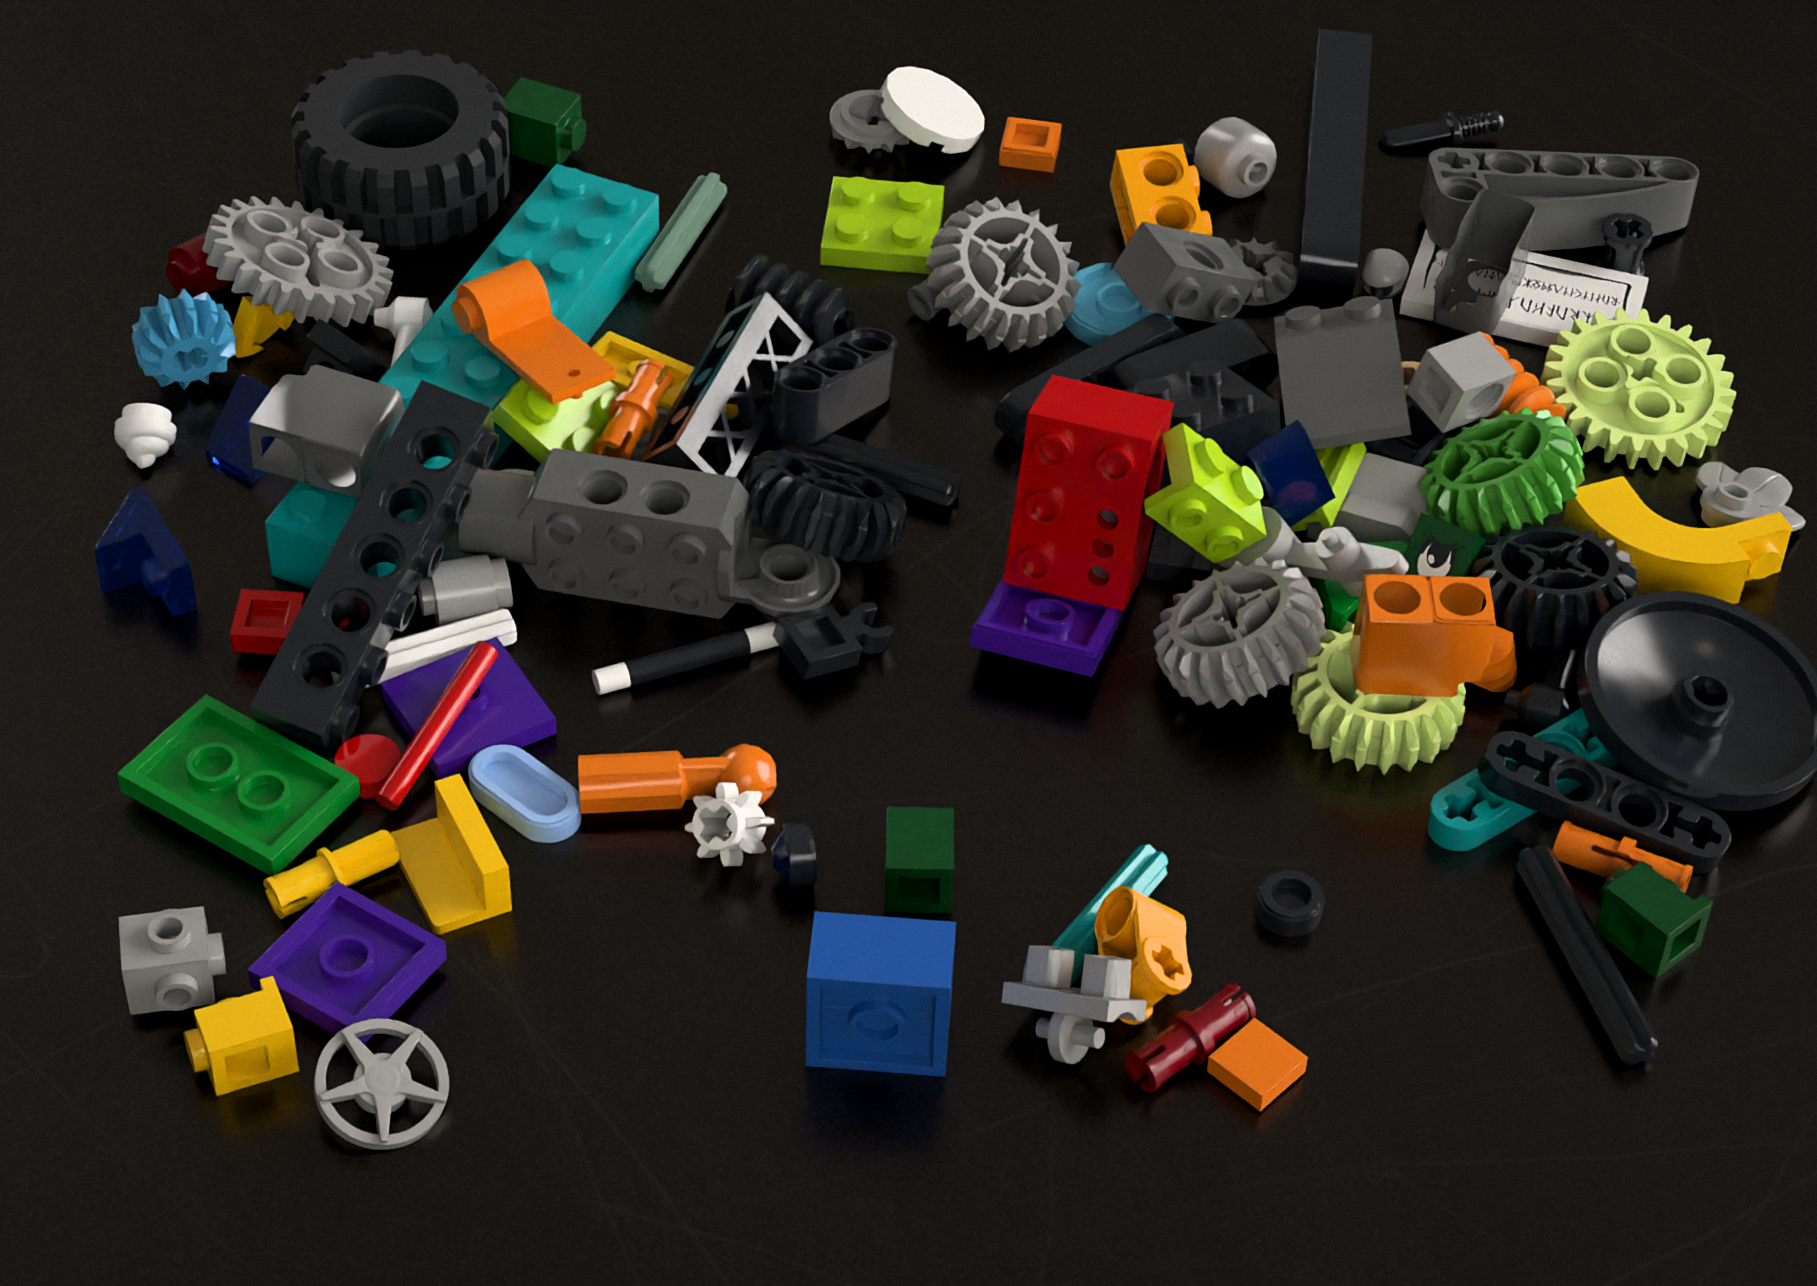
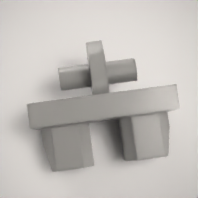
M1029 945L1022 982H1004L1001 1003L1054 1012L1052 1018L1041 1017L1036 1024V1035L1039 1038L1047 1039L1049 1052L1054 1060L1075 1064L1085 1056L1089 1047L1097 1049L1102 1047L1105 1040V1032L1103 1028L1094 1027L1092 1019L1104 1022H1114L1116 1018L1145 1021L1147 1000L1129 997L1131 986L1130 959L1104 955H1085L1081 988L1070 987L1074 950L1055 946Z

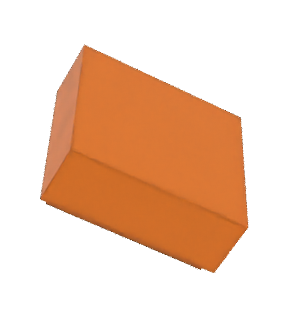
M1008 117L999 151V166L1053 173L1061 140L1062 124Z
M1254 1017L1209 1056L1207 1072L1258 1111H1262L1306 1072L1308 1057Z

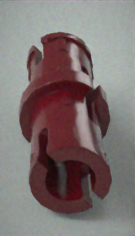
M1229 982L1192 1011L1184 1009L1172 1015L1168 1019L1169 1023L1164 1031L1137 1050H1133L1126 1055L1125 1066L1131 1079L1136 1083L1143 1076L1149 1074V1078L1141 1083L1140 1088L1143 1091L1152 1093L1190 1063L1194 1062L1198 1065L1207 1061L1213 1053L1212 1051L1215 1050V1045L1256 1017L1255 1005L1249 994L1244 992L1232 1002L1231 998L1240 992L1241 986Z

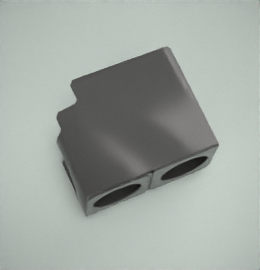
M1482 189L1478 192L1459 226L1456 240L1448 251L1445 264L1437 277L1434 299V323L1469 334L1480 331L1489 336L1492 335L1525 274L1535 215V206L1532 203L1491 189ZM1490 269L1500 272L1505 277L1499 285L1498 294L1486 295L1471 288L1468 283L1469 275L1476 270ZM1453 286L1456 292H1451ZM1465 302H1470V303H1475V304L1471 306V305H1469V304H1467V303H1465ZM1457 304L1456 311L1450 312V309Z
M317 364L311 366L308 373L304 376L286 374L280 379L278 384L271 388L249 421L253 468L360 498L405 412L402 395L393 387ZM262 437H276L261 457Z

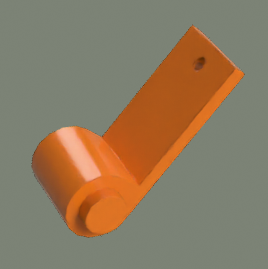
M525 258L458 286L456 291L457 299L452 302V310L460 329L465 334L472 333L552 405L569 398L580 399L583 397L584 391L616 378L614 366L552 315L546 285L531 261Z

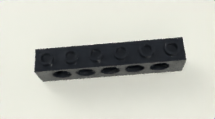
M421 380L250 704L254 721L326 759H329L337 741L344 743L350 738L360 715V707L356 705L366 685L374 687L379 682L387 665L389 652L385 648L395 629L402 632L409 624L417 603V596L413 594L422 576L431 577L436 571L445 548V542L441 540L451 521L459 523L464 517L472 496V488L469 485L477 469L486 470L496 454L499 435L494 432L491 407ZM436 456L447 457L451 460L448 465L439 469H430L423 466L424 462ZM407 509H417L424 512L423 516L414 522L404 523L395 519L400 512ZM381 562H388L397 566L392 573L383 577H374L366 573L370 567ZM359 616L369 620L362 629L355 632H345L338 629L339 624L349 617ZM323 671H332L340 675L334 684L325 688H316L308 684L313 676Z

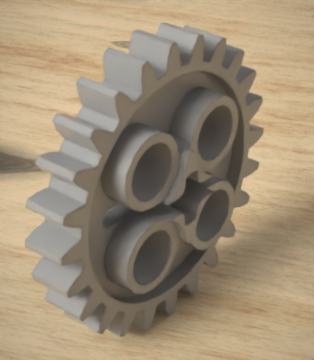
M255 196L250 197L248 205L238 199H233L231 207L221 205L218 213L213 214L202 248L203 252L209 254L206 260L207 265L218 268L217 279L234 281L231 289L233 293L249 292L253 295L252 305H261L265 302L273 305V314L277 316L283 314L285 310L293 312L295 319L299 323H303L306 316L314 317L316 321L320 318L328 323L329 318H332L343 327H348L351 318L361 324L365 323L368 315L374 316L375 309L384 307L392 286L391 279L394 273L393 270L386 268L389 258L376 254L379 247L377 243L361 241L364 233L362 230L347 231L343 228L344 222L338 218L334 220L324 218L323 209L317 208L310 213L304 211L303 206L298 201H294L292 207H285L276 197L271 198L269 205H266Z

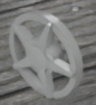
M377 1018L354 1023L338 1032L327 1043L317 1062L313 1090L320 1114L330 1128L339 1136L361 1147L388 1150L409 1145L423 1137L433 1128L440 1118L448 1098L449 1075L441 1052L422 1030L397 1020ZM368 1034H389L406 1041L392 1055L387 1053L373 1054L358 1037ZM343 1045H346L358 1064L353 1080L327 1091L326 1072L329 1062L335 1053ZM415 1046L426 1056L433 1068L437 1091L411 1080L410 1071L405 1063ZM355 1099L361 1108L375 1114L378 1134L364 1132L350 1125L337 1113L331 1103ZM406 1099L434 1104L427 1116L417 1125L400 1133L389 1134L390 1114L399 1109Z

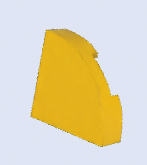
M243 296L232 328L236 338V354L234 356L237 358L247 357L263 350L264 348L260 346L261 343L271 337L280 327L286 331L295 318L293 312L285 310L283 314L277 316L273 314V305L265 302L254 306L251 304L253 296Z

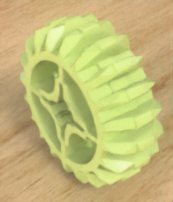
M1349 621L1346 622L1340 633L1326 629L1327 634L1319 640L1321 652L1315 656L1307 657L1308 670L1293 673L1290 702L1293 706L1292 713L1297 715L1298 731L1310 734L1313 749L1330 748L1333 763L1344 758L1354 760L1357 772L1365 764L1377 765L1383 775H1385L1392 764H1398L1408 772L1417 763V759L1432 764L1439 750H1448L1450 743L1455 738L1458 726H1461L1463 722L1466 695L1464 683L1458 685L1457 695L1453 698L1366 694L1360 692L1353 680L1350 661V646L1354 624Z

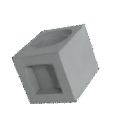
M1479 331L1427 349L1406 392L1439 430L1444 433L1479 420L1482 417L1485 418L1495 414L1517 372Z

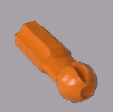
M749 744L730 747L719 757L683 758L679 751L578 755L581 814L681 809L686 800H693L695 796H711L717 799V783L722 782L736 783L739 795L745 791H760L762 797L758 803L759 806L772 796L777 786L776 764L771 755L760 747Z

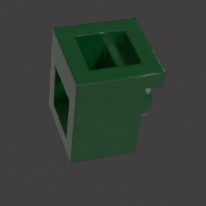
M1641 861L1630 870L1625 868L1617 870L1604 883L1599 893V900L1602 901L1595 928L1602 937L1653 978L1657 979L1701 946L1713 902L1703 894L1693 901L1674 882L1664 878L1645 862Z

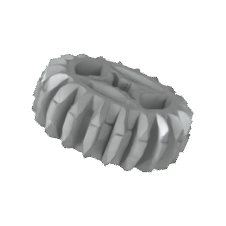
M997 197L987 201L984 206L976 200L972 204L967 205L963 211L959 210L957 213H953L944 223V228H941L932 239L933 243L930 247L933 250L927 256L925 264L932 271L928 277L926 287L940 292L935 299L934 308H948L952 313L949 317L948 327L961 323L967 328L966 342L976 339L978 335L984 337L987 350L997 348L1001 342L1009 353L1019 350L1023 344L1031 349L1034 346H1038L1045 338L1054 336L1063 326L1062 322L1066 321L1073 313L1074 306L1076 305L1073 299L1078 295L1081 283L1073 278L1077 274L1080 263L1066 258L1070 252L1072 242H1058L1055 238L1058 224L1045 227L1040 223V209L1030 212L1028 215L1024 214L1019 199L1009 203L1006 208H1004Z
M1262 557L1255 559L1248 566H1243L1237 560L1228 570L1218 572L1216 569H1213L1212 576L1203 581L1192 580V589L1187 593H1179L1173 596L1174 607L1167 608L1160 613L1162 624L1153 631L1156 638L1154 648L1158 654L1157 661L1171 686L1177 689L1181 697L1190 696L1197 706L1211 701L1217 709L1224 707L1233 699L1243 706L1251 696L1261 694L1267 698L1268 690L1278 684L1289 686V676L1293 672L1308 670L1307 657L1315 656L1321 652L1319 640L1327 634L1324 625L1325 616L1321 609L1323 604L1316 589L1311 587L1308 578L1302 575L1298 567L1288 568L1283 560H1276L1267 564Z

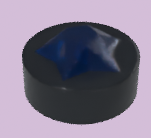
M806 820L782 822L780 824V836L771 847L773 868L786 878L789 890L813 887L814 883L817 882L814 838L811 826Z

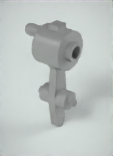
M1261 507L1267 537L1245 548L1238 555L1218 562L1225 571L1230 569L1237 560L1243 566L1250 565L1255 559L1260 557L1267 564L1276 560H1283L1288 568L1298 567L1302 575L1307 578L1313 577L1338 582L1345 592L1352 597H1360L1364 574L1404 575L1409 568L1408 562L1398 550L1357 542L1350 531L1343 526L1324 529L1319 534L1316 542L1301 543L1279 513L1270 507Z

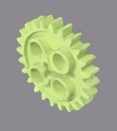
M1621 307L1617 308L1614 319L1609 321L1598 310L1594 311L1591 324L1577 318L1574 320L1571 332L1565 330L1559 332L1556 344L1549 347L1540 384L1552 390L1555 396L1554 404L1560 403L1566 407V418L1564 420L1567 421L1566 426L1571 428L1574 437L1578 435L1585 437L1582 451L1585 453L1600 446L1605 449L1604 462L1610 463L1617 454L1625 455L1629 469L1635 468L1639 458H1646L1653 470H1659L1662 459L1665 456L1674 465L1680 467L1684 462L1686 453L1700 459L1706 445L1715 447L1721 432L1726 431L1733 412L1731 408L1736 397V391L1730 389L1734 378L1733 373L1721 371L1725 356L1720 354L1707 355L1711 344L1709 338L1700 339L1695 342L1689 339L1692 331L1691 325L1688 324L1678 331L1671 329V318L1669 315H1664L1658 323L1650 322L1647 310L1641 309L1637 320L1629 319Z

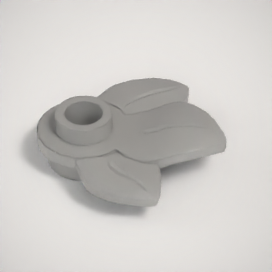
M1714 461L1703 464L1697 472L1695 482L1703 491L1700 497V504L1703 508L1701 519L1711 528L1728 526L1780 512L1792 527V531L1801 529L1806 523L1801 515L1785 505L1793 488L1783 475L1766 468L1750 467L1738 473L1723 462Z

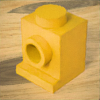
M273 976L259 980L261 991L241 997L227 998L214 1005L194 1010L197 1028L183 1032L194 1072L208 1071L216 1096L299 1072L293 1027Z

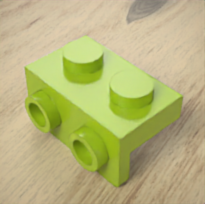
M1183 422L1162 434L1172 484L1144 499V509L1148 516L1213 563L1234 557L1245 548L1267 537L1260 500L1264 496L1263 488L1258 477L1249 467L1239 466L1223 453L1214 440L1211 438L1204 439Z

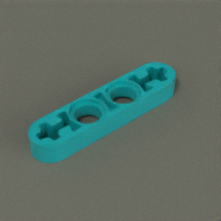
M1582 708L1532 736L1607 768H1612L1619 764L1596 735L1589 739L1590 732L1593 735L1595 733L1591 729ZM1505 757V768L1516 772L1517 761ZM1478 768L1433 795L1426 826L1428 835L1442 848L1452 851H1468L1480 846L1537 811L1500 797L1488 790L1481 782ZM1540 769L1535 782L1542 784L1548 772ZM1568 778L1557 781L1558 789L1563 795L1582 785L1576 780ZM1471 814L1470 821L1468 822L1465 817Z

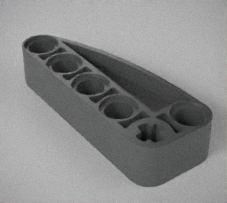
M1439 148L1429 154L1420 209L1432 242L1448 250L1454 244L1459 226L1472 202L1482 189L1498 191L1530 202L1535 206L1529 251L1602 246L1605 243L1602 234L1603 222L1608 216L1615 213H1632L1645 218L1651 223L1653 236L1684 228L1689 222L1699 179V169L1687 160L1669 156Z

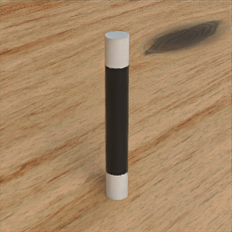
M772 621L592 670L594 687L598 695L779 646L773 637L776 624Z

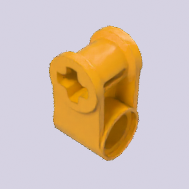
M1119 886L1112 890L1103 900L1095 918L1094 932L1098 941L1099 955L1131 960L1129 997L1147 1000L1146 1021L1153 1013V1005L1167 994L1175 995L1181 993L1191 983L1192 973L1188 963L1185 939L1186 921L1184 916L1178 911L1128 886ZM1118 1018L1124 1023L1138 1025L1144 1022Z

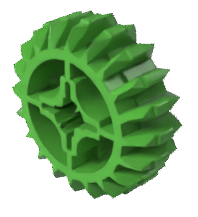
M1522 408L1516 414H1510L1507 410H1503L1498 417L1488 420L1482 417L1480 423L1470 428L1462 426L1461 433L1456 437L1445 438L1442 449L1433 451L1432 456L1428 458V464L1424 465L1423 468L1427 469L1428 475L1422 479L1418 487L1421 492L1425 493L1426 510L1430 516L1478 533L1484 539L1485 536L1500 535V530L1503 527H1510L1516 530L1523 529L1522 525L1524 522L1542 526L1543 519L1549 514L1561 513L1563 511L1562 502L1574 499L1577 496L1576 487L1585 480L1582 471L1585 467L1581 457L1583 452L1577 437L1573 436L1571 428L1566 426L1561 416H1552L1548 410H1539L1533 413L1530 408Z

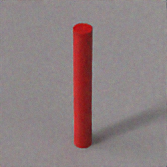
M483 641L476 642L374 795V798L380 805L392 811L398 809L498 658L499 653L493 646Z

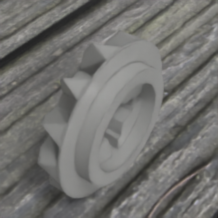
M880 90L852 92L841 97L832 106L829 118L833 138L844 140L847 149L863 147L870 154L873 149L881 148L891 153L895 144H909L910 139L900 133L885 117L881 108L884 98L879 97ZM872 117H877L878 125H869V122H872Z

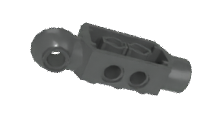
M552 448L533 476L478 468L469 485L472 488V496L468 509L459 522L458 538L460 550L463 554L474 556L488 554L489 558L492 559L504 557L505 561L520 563L538 589L721 619L737 603L755 607L763 614L767 621H774L776 624L778 618L826 606L840 584V567L834 557L829 556L825 558L819 553L812 551L804 552L800 547L784 544L781 539L769 540L753 537V525L751 524V519H748L750 495L737 477L560 448Z

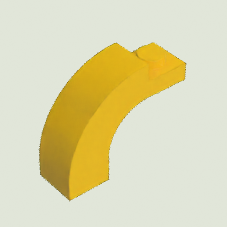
M1624 476L1577 487V496L1570 501H1566L1561 527L1566 528L1573 524L1575 530L1581 532L1597 531L1599 540L1611 539L1616 541L1617 550L1629 553L1631 565L1637 568V596L1661 591H1681L1711 596L1732 604L1739 603L1745 581L1762 579L1780 572L1792 527L1780 512L1718 528L1683 526L1671 522L1649 509Z

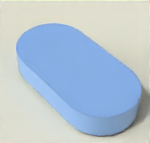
M505 744L493 745L479 751L471 759L468 774L470 791L473 797L526 838L539 843H555L567 839L579 828L582 815L578 791L570 783L523 749Z

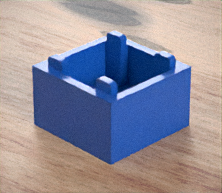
M815 911L806 985L805 1066L945 1077L951 1015L956 922Z

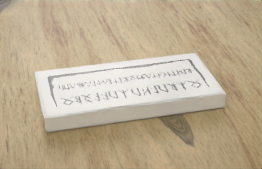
M1425 229L1402 296L1399 314L1433 321L1435 284L1445 264L1449 250L1433 243L1427 229ZM1528 251L1524 277L1492 335L1550 347V345L1556 344L1561 330L1571 332L1575 319L1579 318L1591 324L1594 311L1599 310L1611 321L1614 319L1617 308L1622 307L1629 319L1637 320L1642 308L1649 278ZM1480 269L1469 275L1468 283L1472 289L1479 293L1496 295L1498 294L1499 285L1505 276L1495 270ZM1453 286L1451 292H1456V290L1454 289V286ZM1465 302V303H1467V304H1469V305H1471V306L1475 304V303ZM1457 304L1450 309V312L1456 311Z

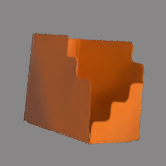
M1364 574L1350 646V661L1356 688L1366 694L1453 698L1457 695L1459 684L1479 681L1482 678L1484 669L1490 662L1496 628L1489 577ZM1484 597H1485V599H1486V606H1485V608L1481 611L1482 605H1483V600H1484Z

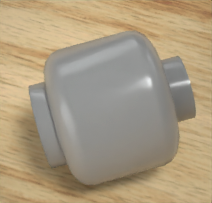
M1228 117L1221 118L1211 124L1201 134L1195 148L1194 163L1198 174L1207 183L1227 196L1240 199L1252 196L1262 190L1269 182L1276 167L1277 153L1274 143L1264 132L1245 120Z

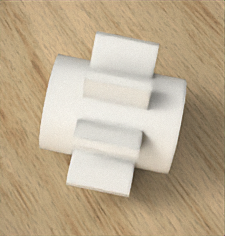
M722 782L717 783V799L711 796H695L693 801L698 808L694 813L693 821L685 825V830L693 832L695 838L701 844L698 848L697 856L699 858H714L720 854L723 866H741L743 851L748 853H764L766 848L761 840L765 834L766 827L774 824V819L765 817L764 812L758 806L762 793L760 791H745L739 795L736 783Z

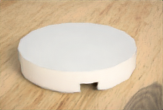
M912 66L896 68L887 76L880 89L879 97L884 98L881 108L885 117L900 133L921 146L929 147L931 141L944 145L941 150L944 153L967 152L976 144L984 130L985 118L974 99L950 79L933 71Z

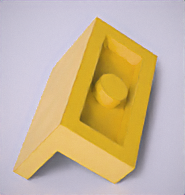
M460 773L434 781L438 817L390 833L400 853L398 863L432 931L437 935L512 911L509 866Z

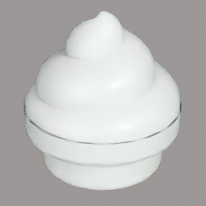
M134 403L125 406L122 410V417L116 420L114 439L125 450L127 457L136 463L139 468L143 469L153 465L156 458L164 455L169 450V446L174 444L177 428L171 422L172 413L167 408L150 403Z

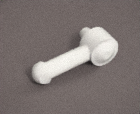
M398 296L389 307L375 309L374 325L388 329L396 339L391 366L433 316L434 313L429 306L428 298Z

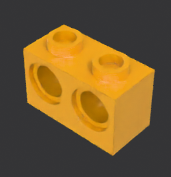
M1183 144L1116 150L1109 185L1125 247L1142 222L1212 236V223L1209 212L1207 210L1201 211L1198 203L1200 193L1198 171L1195 165L1188 166Z

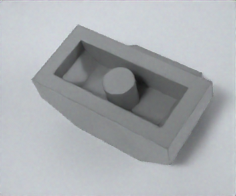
M1365 453L1331 528L1336 526L1346 527L1356 541L1361 543L1401 540L1409 544L1421 513L1429 515L1426 510L1425 493L1421 492L1418 487L1422 479L1428 475L1427 469L1376 454ZM1320 521L1310 522L1307 538L1318 540L1319 534L1326 528H1322Z

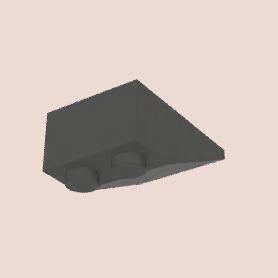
M1362 296L1347 301L1341 307L1320 310L1316 306H1301L1289 310L1285 316L1274 317L1275 340L1289 454L1411 435L1392 298L1379 300L1374 296Z

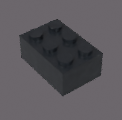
M1216 359L1193 362L1187 366L1186 370L1162 378H1146L1137 382L1133 388L1124 390L1174 402L1170 429L1183 422L1204 439L1211 438L1226 456L1241 467H1249L1257 477L1283 468L1279 403ZM1166 453L1159 491L1172 484Z

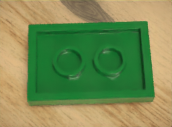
M207 694L117 773L121 792L271 877L279 874L361 795L359 777Z

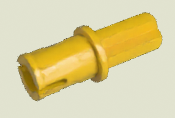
M380 830L333 852H330L326 847H322L317 850V857L288 871L264 879L263 884L267 889L265 892L273 910L280 919H284L315 903L337 881L345 886H350L394 866L400 859V853L392 835L387 830Z

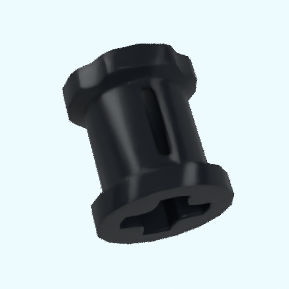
M1615 213L1608 216L1602 225V234L1605 241L1603 253L1599 254L1595 259L1594 266L1610 269V264H1612L1613 268L1611 270L1644 277L1645 265L1642 257L1644 249L1652 242L1653 231L1651 230V223L1645 218L1632 213Z

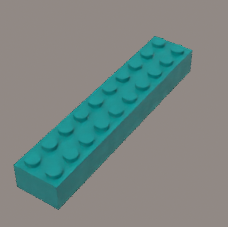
M555 164L378 383L393 387L400 392L404 401V410L408 407L421 380L491 407L493 411L519 375L482 344L472 333L465 334L460 329L452 310V302L457 299L456 291L458 286L525 258L532 262L544 280L550 299L552 315L587 344L636 280L635 270L660 234L659 195L628 184L582 172L575 168ZM494 421V432L499 435V444L496 454L487 469L494 467L514 440ZM436 456L424 462L423 466L430 469H439L448 465L451 460L447 457ZM298 481L265 521L272 576L312 589L359 498ZM407 509L400 512L395 519L404 523L414 522L421 518L424 512L417 509ZM381 562L370 567L366 573L374 577H383L392 573L397 566L388 562Z

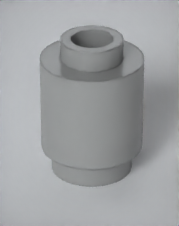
M488 554L442 561L439 563L434 574L431 577L421 578L417 586L423 616L434 614L438 626L500 608L513 607L510 576L504 557L490 560Z

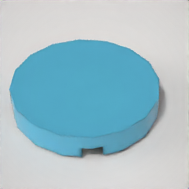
M1113 262L1098 263L1079 270L1073 277L1081 283L1078 295L1073 299L1076 302L1074 311L1063 322L1064 326L1076 339L1090 346H1094L1143 318L1155 314V312L1144 309L1112 268ZM1163 314L1174 323L1176 316Z

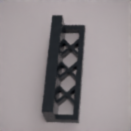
M767 291L727 313L639 462L676 468L681 467L682 469L731 477L738 475L770 418L775 372L806 355L814 342ZM771 327L789 346L785 356L774 355L769 334ZM748 366L759 367L764 386L763 393H752L747 371ZM726 404L737 405L742 425L741 432L730 431L725 411ZM703 443H715L720 466L717 473L698 454Z

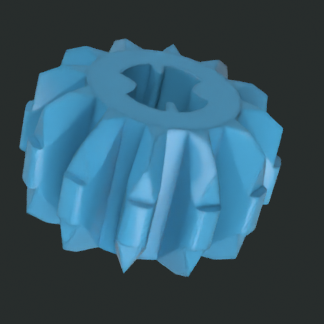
M183 288L178 297L168 299L159 294L157 307H141L139 322L132 325L133 333L131 338L138 364L143 369L145 376H153L161 387L168 386L175 381L179 383L183 390L187 388L191 381L201 380L209 384L210 373L227 371L228 358L236 354V338L232 329L233 325L230 315L224 309L223 304H216L211 299L208 292L201 293L192 298Z

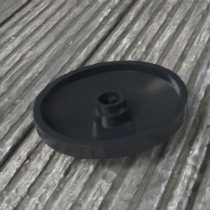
M1661 591L1635 596L1613 607L1596 624L1578 661L1576 678L1580 704L1591 729L1599 741L1622 766L1637 778L1651 786L1705 808L1724 811H1751L1777 805L1797 794L1810 781L1817 770V672L1804 654L1771 624L1727 601L1707 595L1681 591Z

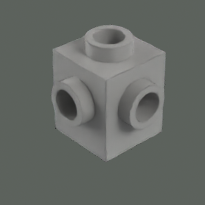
M204 906L166 909L160 912L118 917L121 969L130 1015L166 1010L181 1011L190 1007L215 1004L213 976L226 974L222 933L208 934Z

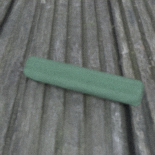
M710 172L708 176H698L637 266L635 279L642 283L644 291L651 293L655 289L662 290L665 288L725 198L727 186L720 182V175Z

